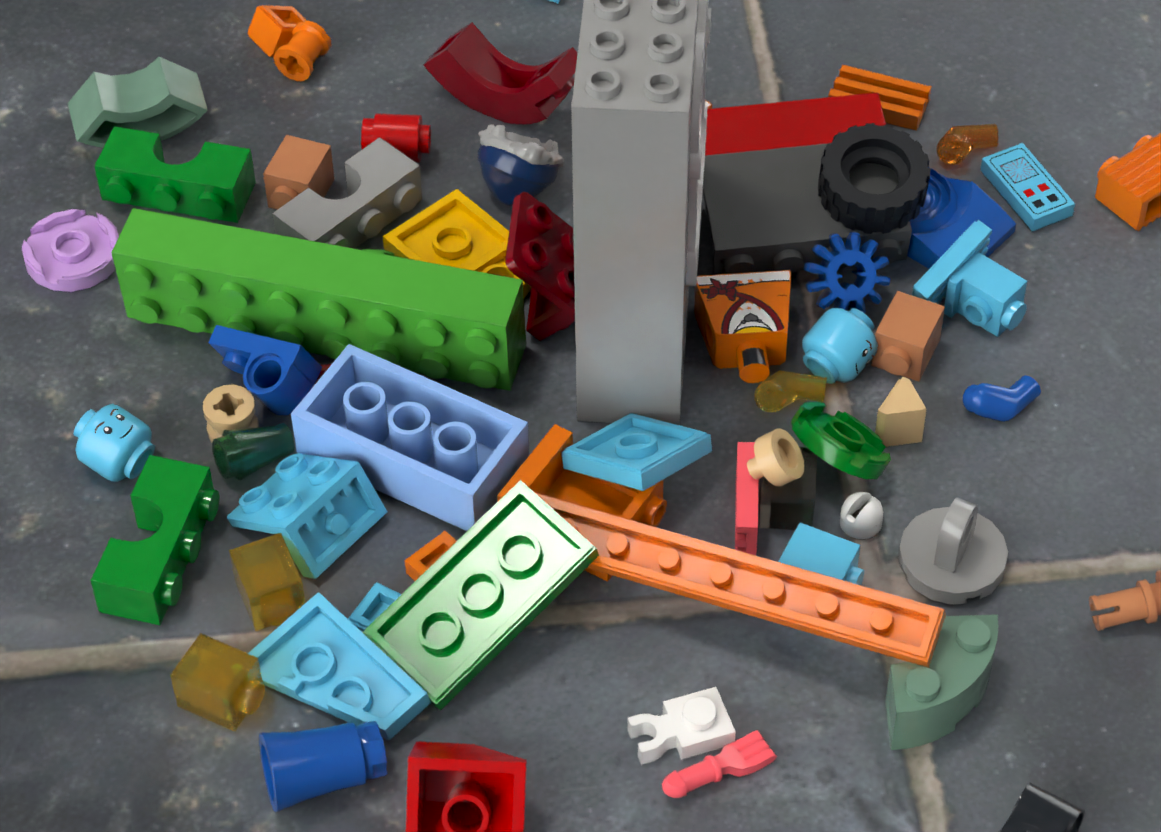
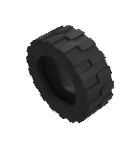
M866 123L865 126L857 127L855 125L849 127L847 131L839 132L833 137V141L828 143L824 149L818 180V196L822 197L821 204L825 210L831 213V218L836 222L840 221L845 224L846 228L853 231L854 229L861 230L867 234H873V232L889 233L892 229L898 227L901 229L907 226L911 219L915 220L920 213V208L925 203L931 168H928L929 158L927 153L924 154L922 151L923 146L917 140L914 141L910 138V134L907 132L893 129L894 126L890 125L878 126L875 123ZM859 164H880L896 172L898 184L892 192L871 194L853 187L849 174L853 167Z

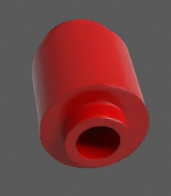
M375 114L374 118H363L361 150L380 137L417 163H420L422 153H430L431 126L423 125L421 115Z

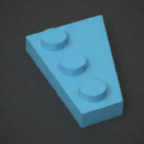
M319 592L235 664L240 675L346 722H353L355 726L376 721L382 738L387 740L393 738L431 703L424 689Z

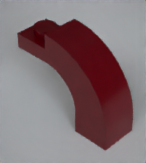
M471 22L448 37L423 66L451 95L469 108L501 122L525 125L547 119L569 94L570 89L574 86L575 78L573 75L576 71L578 52L572 47L542 65H524L499 52Z

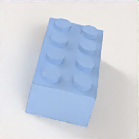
M351 344L346 346L291 413L297 453L358 461L374 489L465 531H468L497 503L498 493L529 456L528 422Z

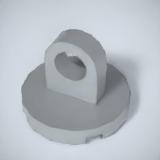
M956 497L950 507L931 509L916 516L903 531L898 560L900 568L902 565L903 571L907 574L906 580L914 590L931 600L954 605L967 603V598H975L979 595L980 599L996 589L1003 580L1008 549L1004 535L994 523L978 514V505Z

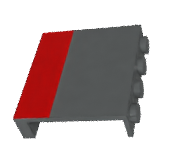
M878 92L708 109L703 196L714 248L712 275L790 270L791 274L804 270L805 263L811 262L820 265L822 259L814 254L812 248L819 244L831 252L829 235L833 233L840 235L844 246L850 232L860 234V247L868 240H875L878 243V247L870 259L885 256L888 258L889 263L907 260L912 233L910 221L907 226L901 229L899 227L892 229L891 232L884 234L882 232L867 234L857 229L853 231L846 228L845 224L840 221L836 222L831 218V213L825 210L821 204L822 197L818 196L821 158L823 157L826 145L833 141V137L839 132L843 133L849 127L855 125L857 127L865 126L866 123H875L878 126L886 125ZM859 164L854 166L849 174L853 187L871 194L892 192L898 184L896 172L880 164ZM841 264L838 269L844 268L847 265Z

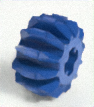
M850 232L844 246L840 235L833 233L829 235L831 252L819 244L812 248L814 254L821 258L822 261L820 265L811 262L805 263L804 270L818 274L819 278L809 281L805 287L808 292H818L824 289L816 302L818 307L825 309L834 301V308H842L848 311L850 303L852 308L865 313L866 307L863 297H866L875 304H879L882 301V297L873 290L875 284L882 286L890 284L889 277L876 275V270L887 266L889 260L885 256L870 259L878 247V243L875 240H868L860 247V234ZM841 264L847 266L856 265L857 270L852 271L853 274L857 275L853 284L846 282L838 283L837 279L842 278V275L837 274Z

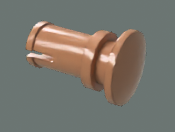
M1161 570L1156 572L1155 583L1149 584L1146 579L1137 581L1136 587L1099 596H1090V611L1114 607L1113 612L1092 616L1096 629L1101 631L1108 627L1143 619L1147 624L1156 622L1158 616L1161 615Z

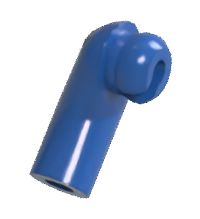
M1027 375L1022 376L1010 388L988 383L971 385L964 391L963 405L969 412H973L978 416L1005 422L1013 419L1041 394V389L1038 382Z

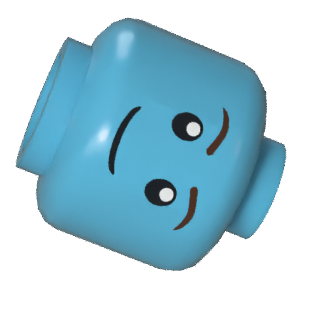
M842 308L827 310L802 339V349L805 353L803 362L805 366L816 377L829 384H833L836 381L843 383L852 381L877 353L878 343L872 332L875 328L874 323L865 313L855 308H852L850 311Z
M115 404L106 405L97 412L92 409L88 410L78 421L73 433L78 438L75 449L78 460L113 482H118L126 477L129 479L136 478L142 472L149 455H153L155 445L151 443L152 432L149 425Z

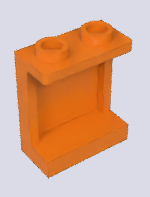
M556 424L553 425L497 495L498 502L521 480L535 493L654 527L659 525L667 508V501L663 499L664 479L641 491L563 469L561 452L573 445V432ZM589 568L585 569V571L607 582L612 577V575Z

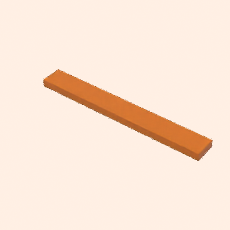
M536 493L597 548L599 556L587 567L589 569L929 668L946 617L945 609Z

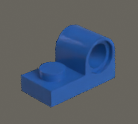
M216 325L208 342L224 358L222 361L223 365L232 371L243 374L244 384L247 389L276 415L291 414L312 389L313 385H315L322 366L299 344Z

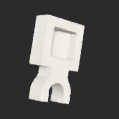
M717 687L663 701V715L661 716L639 714L628 717L627 730L631 739L641 735H650L654 738L651 741L638 743V758L641 765L656 761L669 749L677 748L682 760L723 748L725 745L735 741L736 732Z

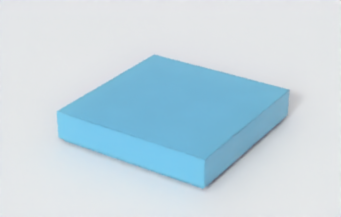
M630 413L567 447L561 453L563 469L644 491L712 452L711 434H707V432Z

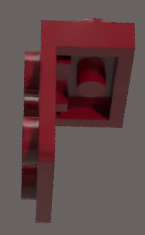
M522 192L514 197L505 263L514 275L532 287L526 331L541 341L559 330L566 329L575 321L574 228L553 213L546 204L539 202L529 193Z

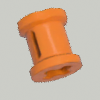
M306 20L297 23L292 31V39L287 45L279 47L273 56L277 69L291 80H307L313 72V63L319 56L326 55L332 46L331 38L327 35L324 28L315 22Z

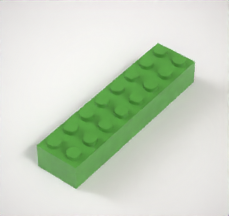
M132 208L111 252L127 317L137 319L143 323H159L184 328L190 332H206L211 334L215 326L219 325L299 344L307 352L326 355L335 360L346 346L351 344L412 372L424 374L430 378H446L472 383L481 388L493 387L511 391L526 347L523 280L136 208Z

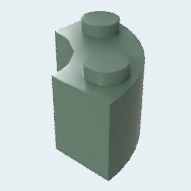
M158 57L146 68L130 74L110 76L93 72L68 102L76 140L104 148L114 126L160 134L161 141L190 127L208 111L197 73L162 57Z
M998 614L946 616L929 668L907 661L891 664L885 700L891 750L908 749L934 742L954 731L956 723L963 719L974 707H978L987 690L998 639Z

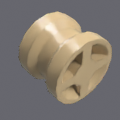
M233 384L217 387L207 394L203 401V413L207 421V434L211 443L224 450H239L250 445L259 433L258 418L255 415V400L251 392L242 386Z

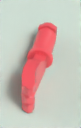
M756 730L725 745L716 756L707 755L701 762L678 772L674 770L663 779L662 790L671 798H682L688 792L710 782H720L725 774L737 777L752 774L771 764L777 756L760 732Z

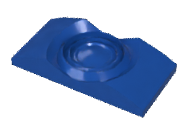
M931 168L924 206L920 208V213L915 220H910L912 233L907 256L930 269L974 221L980 220L992 229V234L989 236L990 243L987 245L988 252L985 254L986 257H989L1015 232L1016 223L973 181L947 178Z

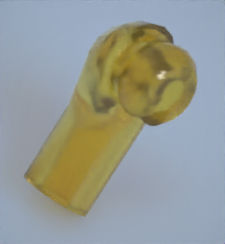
M778 371L756 387L754 400L756 405L765 412H778L797 399L824 402L827 377Z

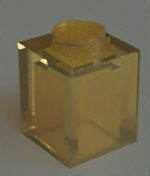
M281 533L229 550L235 584L255 631L272 625H281L305 604L302 580Z
M202 633L199 634L170 674L178 707L234 732L247 714L252 715L259 708L265 693V685L262 681L257 657Z

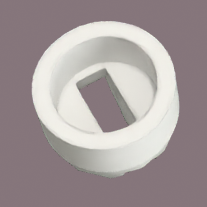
M856 492L848 496L840 512V526L842 530L850 537L856 539L874 537L881 530L883 522L881 502L868 492ZM857 510H861L856 518L852 516Z

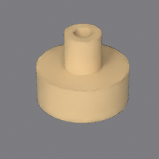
M778 428L756 439L754 444L755 457L747 462L748 471L754 479L758 480L765 477L771 484L781 487L803 475L804 460L797 442L787 431Z

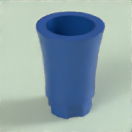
M376 721L356 726L353 722L331 727L293 732L259 733L262 769L269 799L275 813L305 800L337 790L364 785L368 779H376L387 775V757L384 741Z

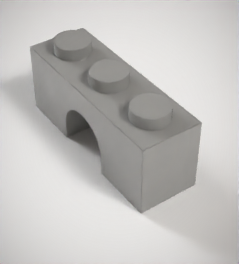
M379 137L344 162L349 197L327 199L307 188L272 213L275 234L355 249L367 239L375 237L386 225L401 214L412 210L422 200L420 165Z

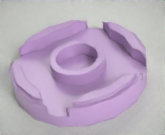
M78 209L56 212L45 217L30 229L31 236L27 239V242L24 239L22 245L27 273L37 284L54 291L73 292L97 285L106 280L115 270L111 252L119 238L117 227L106 216L96 213L97 217L86 215L85 210Z

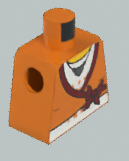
M790 270L697 276L694 293V314L714 366L720 369L738 368L742 381L746 383H759L768 378L770 374L769 365H781L786 361L791 287Z

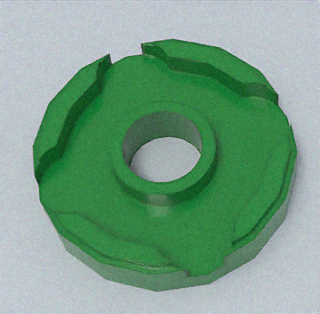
M809 401L799 407L791 420L792 430L799 440L815 455L833 467L862 479L873 480L878 479L891 461L890 453L883 452L886 447L882 443V439L868 426L846 412L837 411L835 416L823 412L826 405L822 402Z

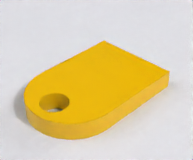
M458 189L383 236L384 250L394 253L397 257L520 279L507 268L505 263L509 230ZM523 281V296L525 298L531 287Z

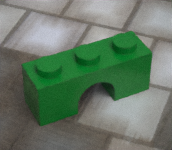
M114 126L94 166L102 200L235 223L239 222L256 184L251 149L205 141L200 153L193 160L183 164H167L164 160L160 134Z
M149 455L130 497L138 528L156 533L140 541L110 538L90 581L100 613L161 625L168 607L175 606L180 598L183 584L182 575L187 564L194 563L198 557L201 547V532L206 521L211 522L214 520L218 511L220 496L219 491L214 490L210 467Z

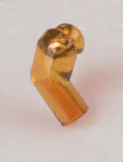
M997 125L952 126L937 144L936 151L938 157L946 164L955 165L962 162L974 148L997 147Z

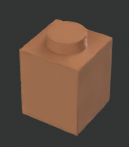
M286 135L263 173L268 207L278 210L307 188L325 197L335 180L331 145Z
M897 291L875 332L878 349L876 355L872 358L871 366L919 382L940 341L945 306Z

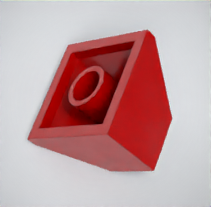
M416 741L408 756L406 832H524L527 760L475 744Z

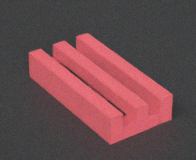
M737 442L735 550L756 555L758 480L750 475L747 468L748 460L755 457V442Z

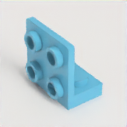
M297 453L283 459L276 466V473L261 486L247 491L239 499V506L227 515V519L232 527L278 535L302 576L316 579L388 511L358 461Z

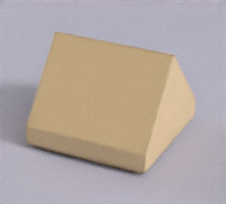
M905 377L899 379L878 409L875 433L882 439L885 447L922 442L927 409L910 379Z

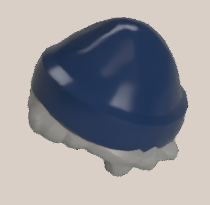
M494 124L488 125L486 130H482L478 134L481 145L478 150L477 159L480 162L482 176L491 193L503 204L513 206L514 197L522 192H527L535 197L550 184L554 183L559 167L564 165V158L559 155L558 142L548 140L546 143H541L538 138L507 132L504 125H496L494 127Z

